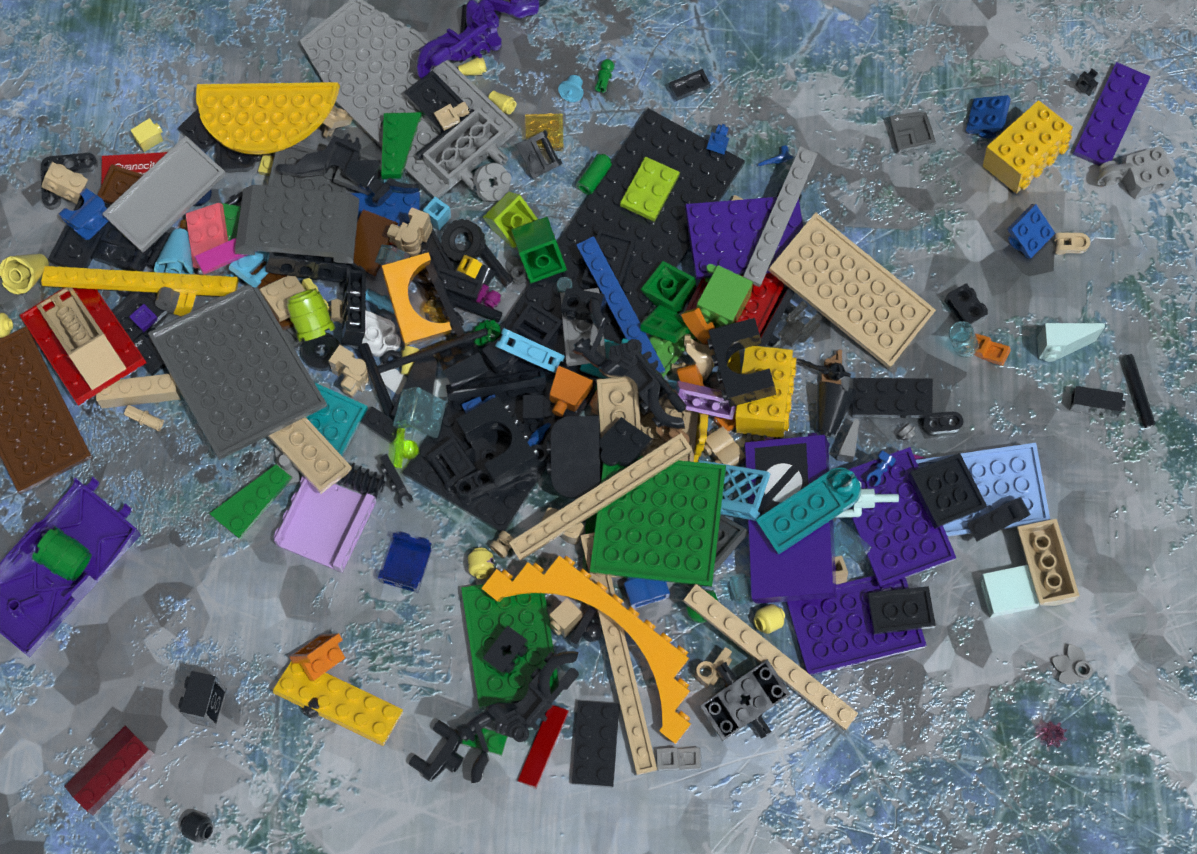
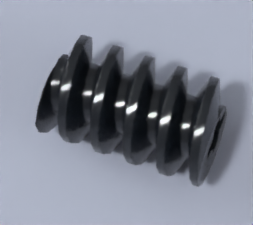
M352 463V470L341 479V485L346 483L348 488L354 485V490L358 491L361 488V493L366 494L368 492L370 495H375L378 500L385 488V475L382 474L378 479L377 472L370 476V469L363 473V466L356 470L355 463Z

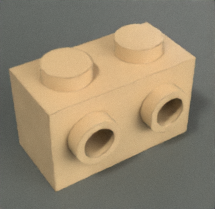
M52 162L44 177L42 188L77 204L81 197L79 193L86 188L88 179L80 173L68 170L61 164Z

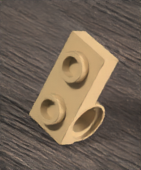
M725 647L713 664L703 661L697 666L696 678L701 685L708 688L710 684L714 686L717 683L720 675L715 668L724 662H727L729 666L733 660L730 658L732 651ZM707 668L710 670L711 675L704 677L700 674V670Z

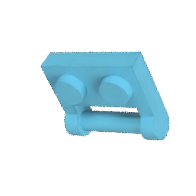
M256 251L255 255H247L229 265V270L256 288L269 272H266L265 265L256 275H251V273L263 261H266L267 252Z

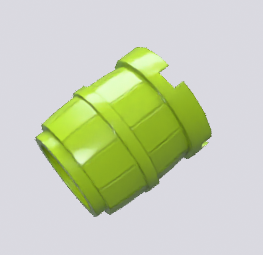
M316 288L297 293L287 299L288 302L286 304L290 320L297 331L296 335L299 342L303 338L305 341L323 336L328 328H330V331L335 329L333 321L330 320L328 307L321 293Z

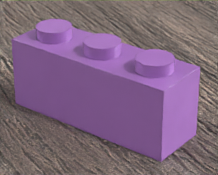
M677 381L675 391L687 405L686 410L730 420L733 419L736 406L729 407L728 400H723L721 390Z

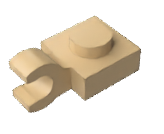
M462 102L454 108L449 104L436 111L434 115L445 131L459 123V117L466 116L470 112L466 103Z

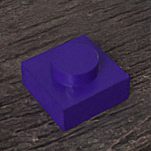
M145 304L129 316L143 332L158 320L157 316Z

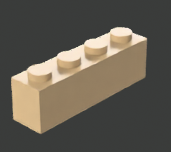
M170 374L120 379L96 394V401L101 408L181 400L180 391Z

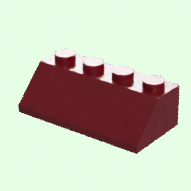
M125 725L64 787L88 813L94 816L154 753Z

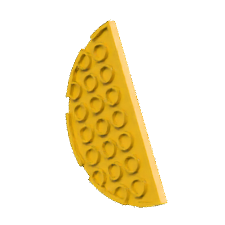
M338 82L197 84L196 104L203 125L222 145L246 154H269L294 146L311 135L331 112L336 102L340 85Z

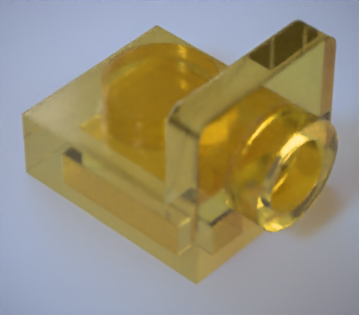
M431 296L430 300L425 302L423 308L426 320L435 323L450 322L449 318H445L441 307L435 308L437 305L436 297Z

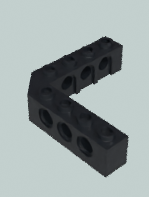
M267 252L266 272L343 282L341 344L361 347L365 335L366 270L361 265L357 266L354 262L353 264L334 262V257Z

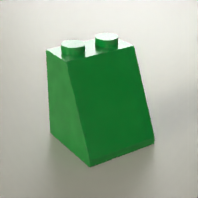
M548 216L511 229L530 283L567 270Z

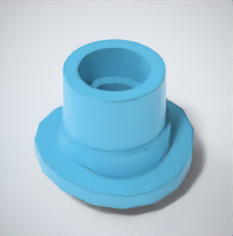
M570 75L567 81L559 84L558 90L561 97L568 102H577L582 99L584 94L582 89L583 81L577 75Z

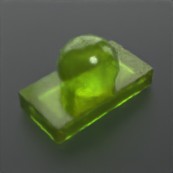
M405 428L397 429L394 458L396 470H402L403 458L408 460L414 459L419 453V446L415 441H404Z

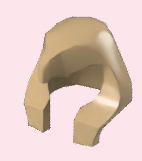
M686 334L684 342L685 351L694 359V362L692 364L680 363L678 365L672 363L671 369L674 373L678 374L677 369L696 364L703 376V381H705L714 368L711 356L715 355L714 349L710 350L709 345L698 343L690 338L691 334Z

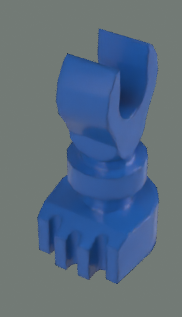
M883 450L878 454L881 462L877 463L875 471L867 476V482L872 476L878 478L874 487L880 484L883 472L886 473L888 470L887 466L892 467L896 462L894 457Z

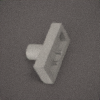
M276 447L277 465L292 477L286 486L300 484L299 470Z

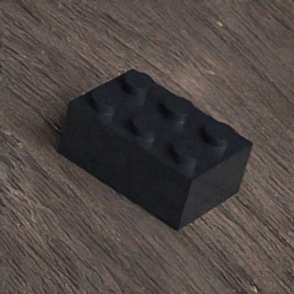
M191 671L190 676L186 677L184 683L186 691L184 697L182 696L179 700L178 709L192 724L216 729L227 688L216 676Z

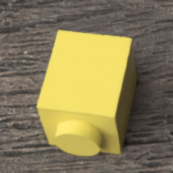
M150 118L131 129L134 139L144 152L163 141L161 133H163L158 123L153 124Z

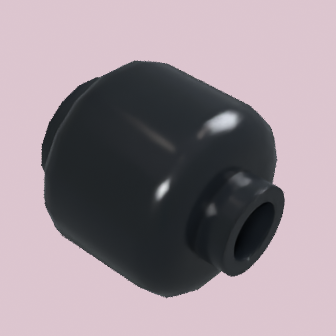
M193 811L183 817L180 823L182 835L194 842L201 843L209 839L213 832L212 820L199 812Z

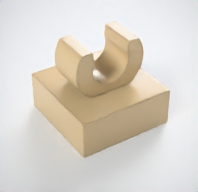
M339 299L331 300V306H329L328 310L331 311L330 320L342 323V301Z

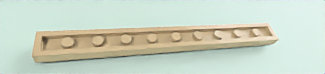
M680 433L513 539L509 544L521 561L693 451L682 433Z
M697 584L693 586L682 600L685 604L759 663L768 659L784 683L843 730H847L858 714L855 710Z

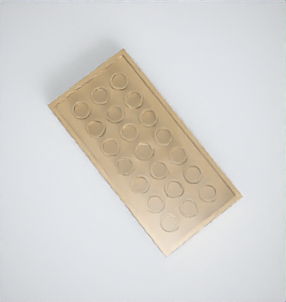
M817 213L811 217L768 269L769 272L888 369L936 311V309Z

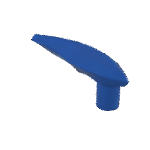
M784 145L781 147V154L759 163L758 166L787 162L793 156L789 154L788 146Z
M550 423L541 426L530 436L528 441L530 447L532 445H539L545 432L551 426Z

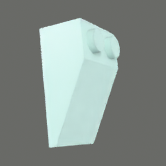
M1045 323L1037 337L1039 359H1045L1048 362L1055 361L1095 342L1105 328V323Z

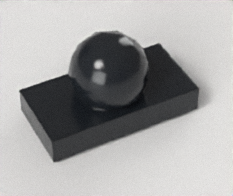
M591 606L588 607L570 639L572 647L577 649L583 638L588 642H596L601 638L602 629L600 625L593 622L597 609Z

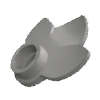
M1068 645L1067 655L1056 656L1052 659L1054 667L1061 672L1059 681L1063 684L1072 685L1078 680L1085 681L1092 676L1093 668L1086 661L1085 653L1075 645ZM1083 668L1085 674L1079 673L1078 669Z

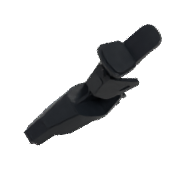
M349 133L343 139L333 135L324 150L306 154L296 165L278 164L276 166L279 174L298 177L324 175L331 166H338L349 180L362 189L372 192L374 195L372 203L375 206H381L392 195V190L400 192L420 191L419 184L401 183L391 178L384 184L378 180L381 177L380 163L378 160H361L360 140L356 137L355 142L352 143V140L349 139Z

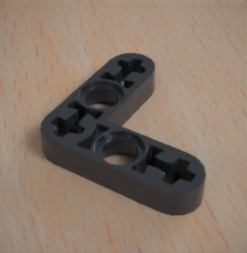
M92 153L49 156L42 160V202L47 209L54 210L61 205V196L42 188V183L50 163L54 162L65 166V163L71 160L75 163L73 167L67 168L74 173L92 172L98 167V161ZM91 159L92 162H90L89 165H86L88 160ZM50 193H52L54 197L52 203H49V201L51 200Z

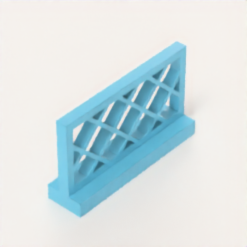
M699 460L700 463H710V464L726 465V464H720V463H714V462H708V461ZM726 465L729 475L725 477L724 484L732 480L734 486L726 491L723 490V498L725 499H722L721 514L756 521L760 517L758 509L771 474L767 471ZM744 473L746 478L737 483L734 477ZM758 476L763 477L761 483L754 487L751 480ZM749 482L752 489L742 494L740 487ZM737 490L739 497L733 501L729 500L728 495ZM754 493L756 496L754 503H747L745 498Z

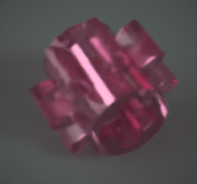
M1049 722L1047 724L1049 729L1045 727L1041 729L1044 733L1041 740H1045L1048 743L1047 747L1055 744L1056 748H1059L1061 746L1060 741H1067V738L1064 737L1067 729H1062L1060 722L1057 725ZM1052 731H1055V732H1056V733H1055V736H1056L1055 739L1052 738V736H1053V734L1051 733Z

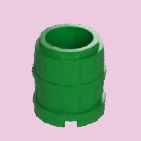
M55 526L54 530L50 529L38 543L37 547L40 550L38 554L33 553L32 560L39 565L42 564L55 575L57 574L68 581H75L89 564L92 554L77 539L64 534L63 530Z

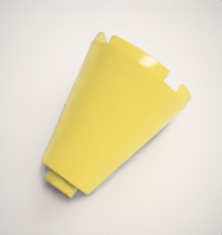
M42 254L7 257L0 264L2 285L14 294L30 291L42 277L44 267L49 266L48 259Z

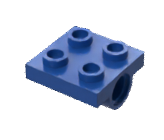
M1004 95L974 98L966 128L968 134H978L983 138L992 139L996 137L997 132H1003L1011 101L1010 97Z
M1031 204L1007 228L1010 233L1008 237L1009 243L1016 250L1022 251L1026 258H1032L1055 234L1037 204Z

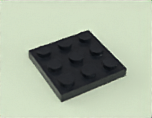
M960 453L908 474L934 529L988 507Z

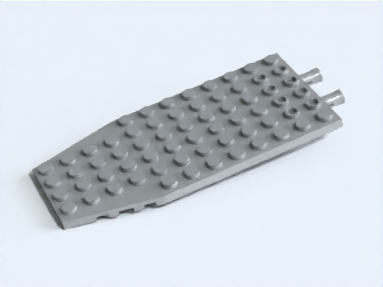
M349 0L300 40L302 48L323 82H338L340 85L335 103L345 110L348 116L381 148L383 144L384 113L420 112L404 95L406 90L421 79L417 70V57L419 49L428 43L415 29L406 27L404 23L390 18L384 12L381 13L374 6L363 0ZM449 60L438 66H433L432 70L466 103L469 110L474 109L475 111L423 154L422 159L418 160L415 154L441 134L422 114V119L418 124L416 136H414L411 151H409L404 169L432 198L437 197L438 199L460 180H463L471 190H475L474 175L471 171L489 156L497 164L503 166L502 162L505 164L508 161V157L498 148L519 131V127Z

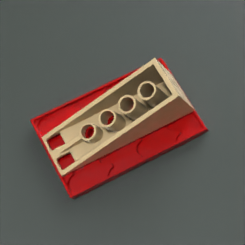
M64 287L19 315L78 406L103 391L104 388L106 389L116 383L120 378L127 376L138 367L147 363L97 289Z

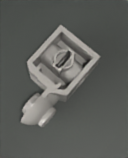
M1162 146L1127 155L1122 164H1116L1115 161H1108L1099 167L1100 172L1097 184L1111 186L1122 180L1129 194L1134 198H1139L1169 189L1176 180V176Z

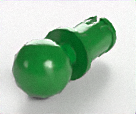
M605 59L600 64L601 70L598 71L599 77L595 85L597 92L601 93L602 89V93H605L609 79L612 78L611 72H613L615 64L610 59Z

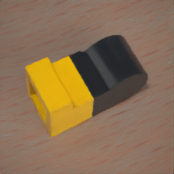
M464 255L457 271L471 278L483 281V284L488 286L496 273L480 263V261Z

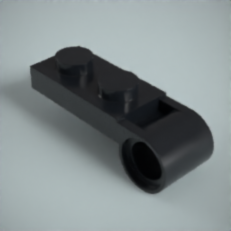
M1018 497L967 525L976 542H979L1031 514L1022 497Z

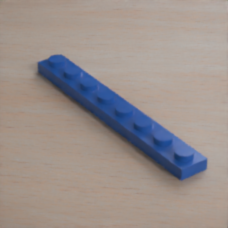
M594 236L577 244V248L600 292L605 295L607 305L625 339L639 340L642 343L641 354L643 355L648 351L651 352L652 357L648 359L649 363L657 360L658 367L656 370L661 374L664 373V366L646 333L640 331L641 323Z

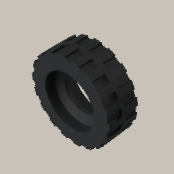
M467 219L454 220L451 224L449 223L441 236V246L444 253L449 258L460 263L464 255L477 260L485 249V234L482 232L481 227ZM461 232H467L472 237V244L466 250H459L455 246V238Z

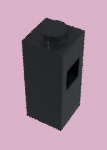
M1076 386L1071 393L1070 411L1117 418L1121 412H1124L1126 401L1123 400V393Z

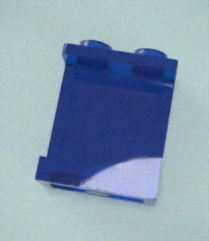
M393 532V540L383 570H380L378 575L379 582L419 593L433 550L432 543L423 537L416 539L410 537L411 535L405 532H399V534Z

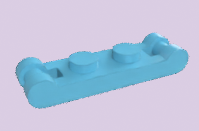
M505 328L501 331L500 341H497L495 345L555 374L560 362H563L565 357ZM509 338L514 339L511 346L507 345ZM550 356L553 357L551 365L548 364Z

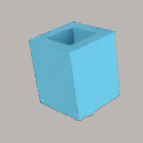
M434 197L423 209V212L430 215L432 226L439 231L451 218L450 207L437 197Z

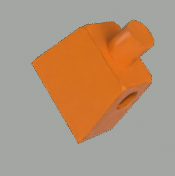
M558 366L550 391V401L555 403L552 412L560 417L563 416L566 409L575 412L592 390L593 380Z

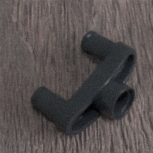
M441 720L436 722L433 731L447 739V742L433 763L429 764L416 754L409 761V765L423 774V778L429 782L436 779L445 768L452 773L456 772L464 757L456 753L462 742V738L457 734L459 730L451 728Z

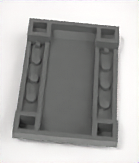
M264 185L246 187L243 189L235 254L255 255L256 251L334 257V262L353 264L359 198L351 193Z

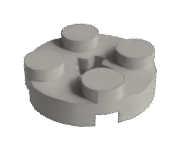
M490 163L479 167L473 179L477 195L485 201L501 200L509 191L511 175L503 166L497 163ZM489 179L495 180V185L492 187L490 186Z

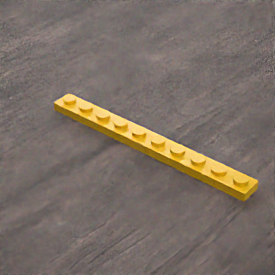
M45 266L41 279L42 286L156 293L162 287H169L183 294L191 292L196 295L226 296L236 291L239 283L238 277L55 266Z

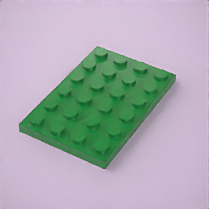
M484 584L461 588L479 709L486 708L495 702L516 703L523 700L527 695L528 685L533 680L530 676L537 668L542 669L546 665L544 659L551 651L554 653L545 593L518 594L504 597L499 602L482 589ZM508 625L527 639L528 650L522 658L518 657L514 662L516 666L510 674L506 673L503 677L487 666L482 658ZM510 649L508 651L503 650L504 656L506 654L511 655ZM557 668L550 677L551 695L559 686Z

